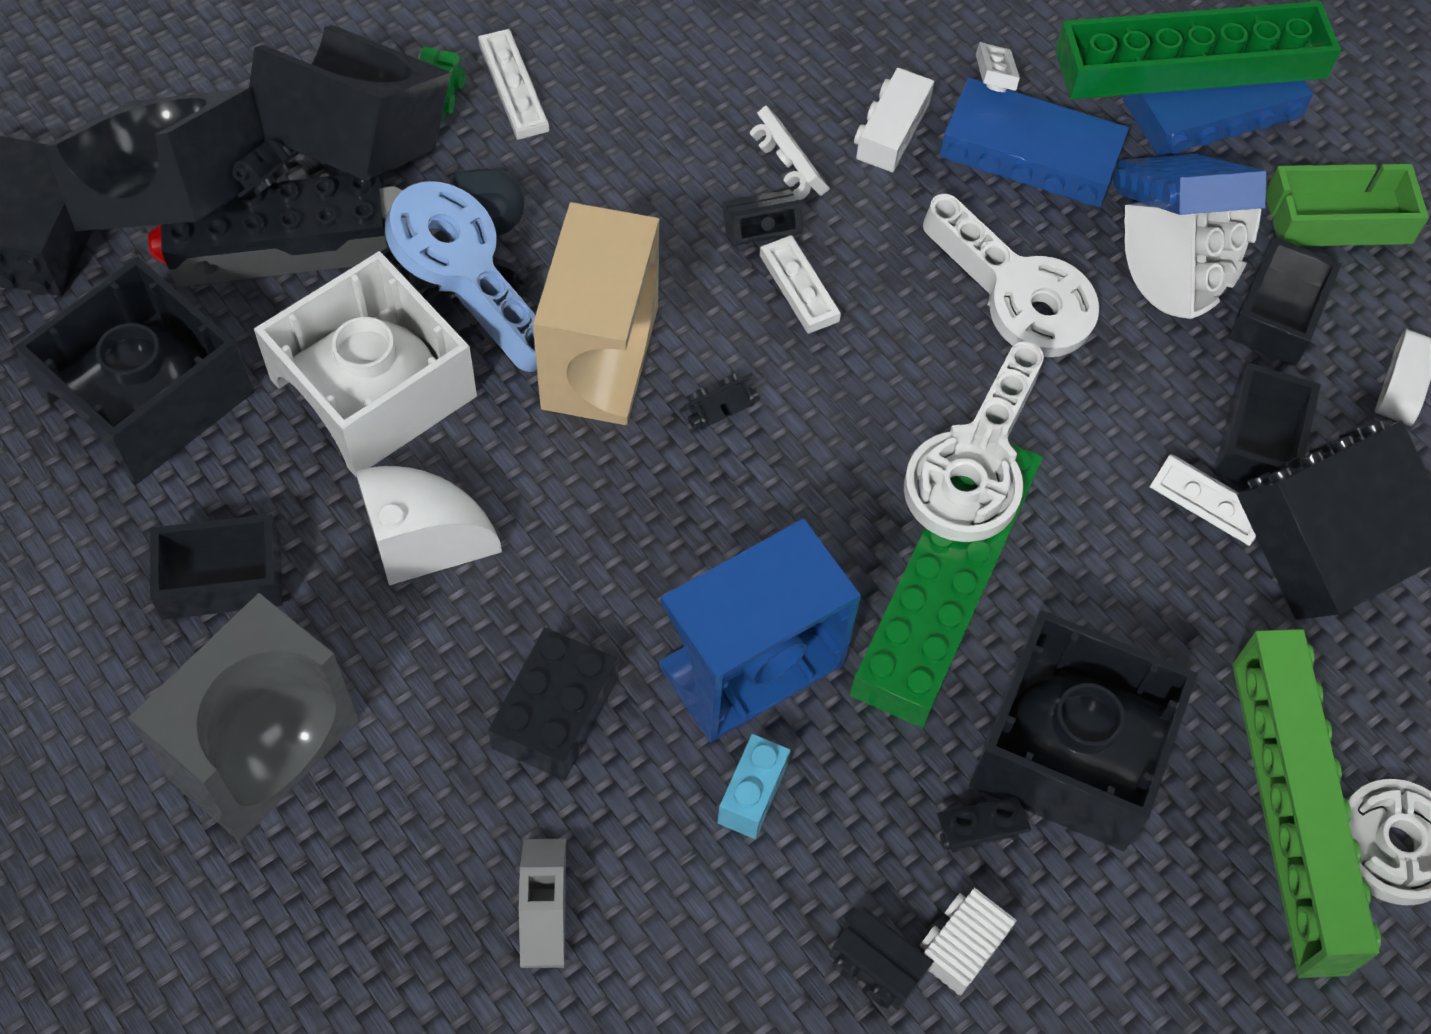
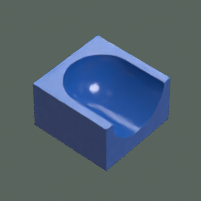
M803 518L661 596V605L673 623L684 647L661 659L659 667L708 741L712 743L844 666L861 595Z

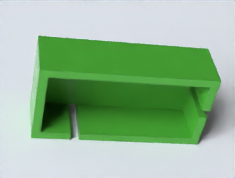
M1375 164L1277 166L1266 189V199L1271 217H1275L1273 226L1276 238L1296 246L1413 244L1429 219L1413 165L1382 164L1367 192L1365 190L1377 170Z

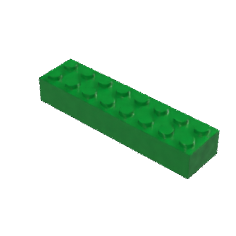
M1314 1L1067 20L1062 23L1055 52L1069 98L1072 100L1328 79L1341 52V48L1322 2Z
M1009 443L1017 453L1015 461L1021 471L1023 493L1012 521L998 534L984 540L960 542L940 537L928 529H924L856 672L850 692L851 697L920 728H924L1033 484L1043 456ZM954 476L950 478L951 483L958 490L969 492L978 488L977 484L969 477ZM996 514L995 516H993L992 518H990L989 520L985 521L984 523H986V522L992 520L993 518H995V517L997 516V514Z

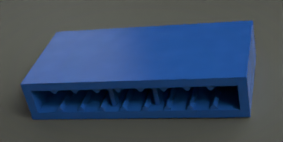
M968 77L945 131L939 157L1040 188L1050 193L1065 196L1084 204L1101 207L1129 127L1006 89V92H997L987 88V84L982 81Z
M1305 81L1133 94L1124 95L1122 100L1155 153L1160 157L1171 153L1177 154L1185 149L1199 145H1209L1214 141L1224 138L1238 137L1243 133L1256 129H1266L1274 124L1288 120L1295 121L1303 117L1314 93Z
M1189 154L1118 160V169L1114 172V185L1119 195L1178 215L1265 208L1266 171L1216 158Z

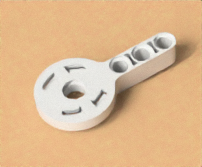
M939 194L932 199L923 222L924 231L990 294L987 305L990 306L993 323L1006 341L1013 346L1018 342H1032L1040 347L1044 357H1059L1069 354L1085 343L1097 323L1099 303L1092 284L1082 272L1071 264L1053 257L1019 256L954 196ZM1004 296H1010L1012 306H1013V308H1014L1016 314H1018V315H1015V313L1013 312V310H1012V308H1011V305H1010L1009 298H1008V297H1005V298H1004ZM1040 301L1048 304L1052 308L1054 315L1040 314L1033 308L1032 303ZM1032 330H1035V331H1037V332H1039V333H1042V334H1045V335L1052 336L1053 339H1051V337H1047V336L1040 335V334H1038V333H1036V332H1034V331H1032Z
M1023 341L1016 343L1011 348L973 422L966 425H953L950 432L928 439L912 455L904 479L905 500L913 516L932 533L960 542L984 540L1002 531L1015 516L1022 498L1023 479L1019 466L1015 461L1017 453L1010 446L1007 438L1037 380L1043 363V352L1036 344ZM954 476L969 477L977 484L978 488L969 492L958 490L953 486L950 478ZM918 480H919V488H920V498H919V496H918V493H919V491H918V484H917ZM997 514V516H996L995 518H993L992 520H990V521L984 523L985 521L989 520L990 518H992L993 516H995V515Z
M1383 779L1364 785L1348 799L1351 808L1349 824L1352 837L1357 840L1360 846L1361 859L1359 867L1363 881H1366L1369 886L1370 894L1380 900L1398 905H1418L1431 901V883L1421 888L1411 889V887L1431 882V824L1414 813L1415 811L1431 821V791L1415 783L1399 779ZM1360 805H1362V806L1360 807L1359 810H1360L1362 813H1365L1366 811H1368V810H1370V809H1372V808L1379 807V806H1383V808H1379V809L1372 810V811L1366 813V814L1363 815V816L1358 812V807H1359ZM1390 827L1402 829L1411 837L1414 844L1413 852L1401 851L1392 844L1389 838Z

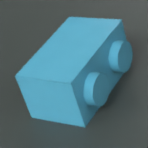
M754 734L751 735L719 806L718 824L753 839L757 838L787 769L790 749Z

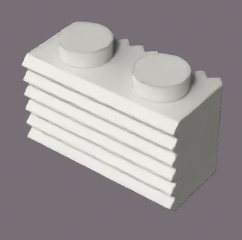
M976 888L971 891L967 898L960 893L945 912L951 918L945 927L940 930L937 926H934L920 944V947L925 950L924 954L934 961L929 972L933 973L936 978H939L960 996L1017 921Z

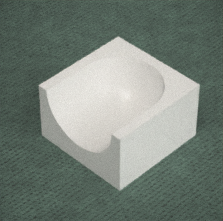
M380 251L254 328L271 381L278 389L290 382L304 396L331 433L344 457L347 468L355 477L356 470L372 467L477 397L470 346Z

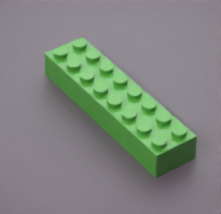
M1304 629L1256 631L1232 666L1298 978L1349 976L1380 953L1381 936L1377 925L1372 922L1370 914V889L1367 882L1363 881L1359 867L1361 859L1360 846L1357 840L1352 837L1349 824L1351 808L1348 800L1343 798L1340 786L1341 766L1338 759L1333 756L1331 747L1332 727L1330 722L1324 717L1322 709L1323 689L1320 682L1316 681L1313 670L1314 651L1312 646L1307 644Z

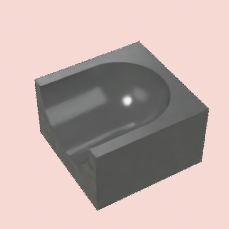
M260 593L128 717L169 781L239 842L359 722L335 654Z

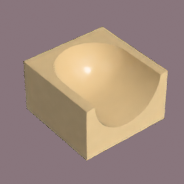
M570 202L533 322L540 406L542 410L621 425L628 424L658 310L659 218Z

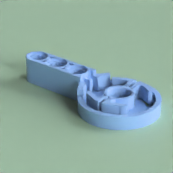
M434 181L420 182L404 189L394 200L385 221L386 240L395 258L413 275L427 282L438 284L439 291L455 292L458 299L519 369L526 372L536 371L537 363L533 331L535 314L493 264V254L496 248V231L488 212L469 193L447 183ZM401 216L407 218L408 228L411 235L413 236L412 238L410 237L409 232L407 230L406 219L401 218ZM429 229L443 231L449 237L450 242L446 243L437 240L432 236Z

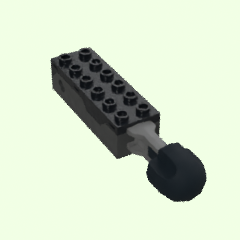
M484 168L457 171L453 176L452 185L469 193L488 212L494 224L496 236L510 232L521 221L525 197L517 180L512 175L501 169ZM351 174L273 182L257 195L252 189L240 198L237 195L197 222L161 224L155 229H151L148 233L149 250L152 258L169 269L176 287L353 267L375 253L389 248L385 235V221L394 200L403 190L395 186L381 188L379 175L368 180H363ZM401 216V218L406 219L407 230H408V232L410 233L409 228H408L407 218Z

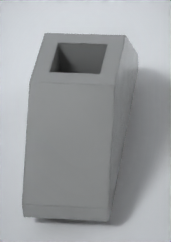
M566 839L523 840L519 879L521 968H564Z

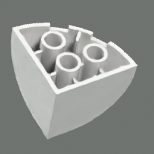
M1143 202L1125 205L1126 259L1133 280L1140 292L1152 305L1172 316L1191 319L1215 307L1220 302L1219 296L1227 287H1234L1247 264L1242 262L1248 243H1255L1261 209L1178 215Z
M379 466L355 471L389 585L502 552L500 540L485 512L468 494L453 483L429 472L409 467Z

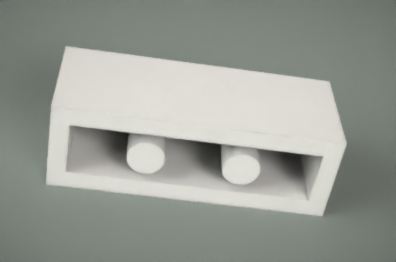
M898 67L891 80L885 79L880 90L879 102L873 101L870 106L867 124H861L857 130L854 143L858 145L856 159L890 172L895 171L930 104L934 86L933 80Z

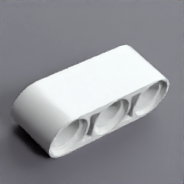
M1408 329L1403 331L1393 352L1375 413L1395 421L1402 420L1408 426L1414 424L1423 406L1431 380L1430 337Z

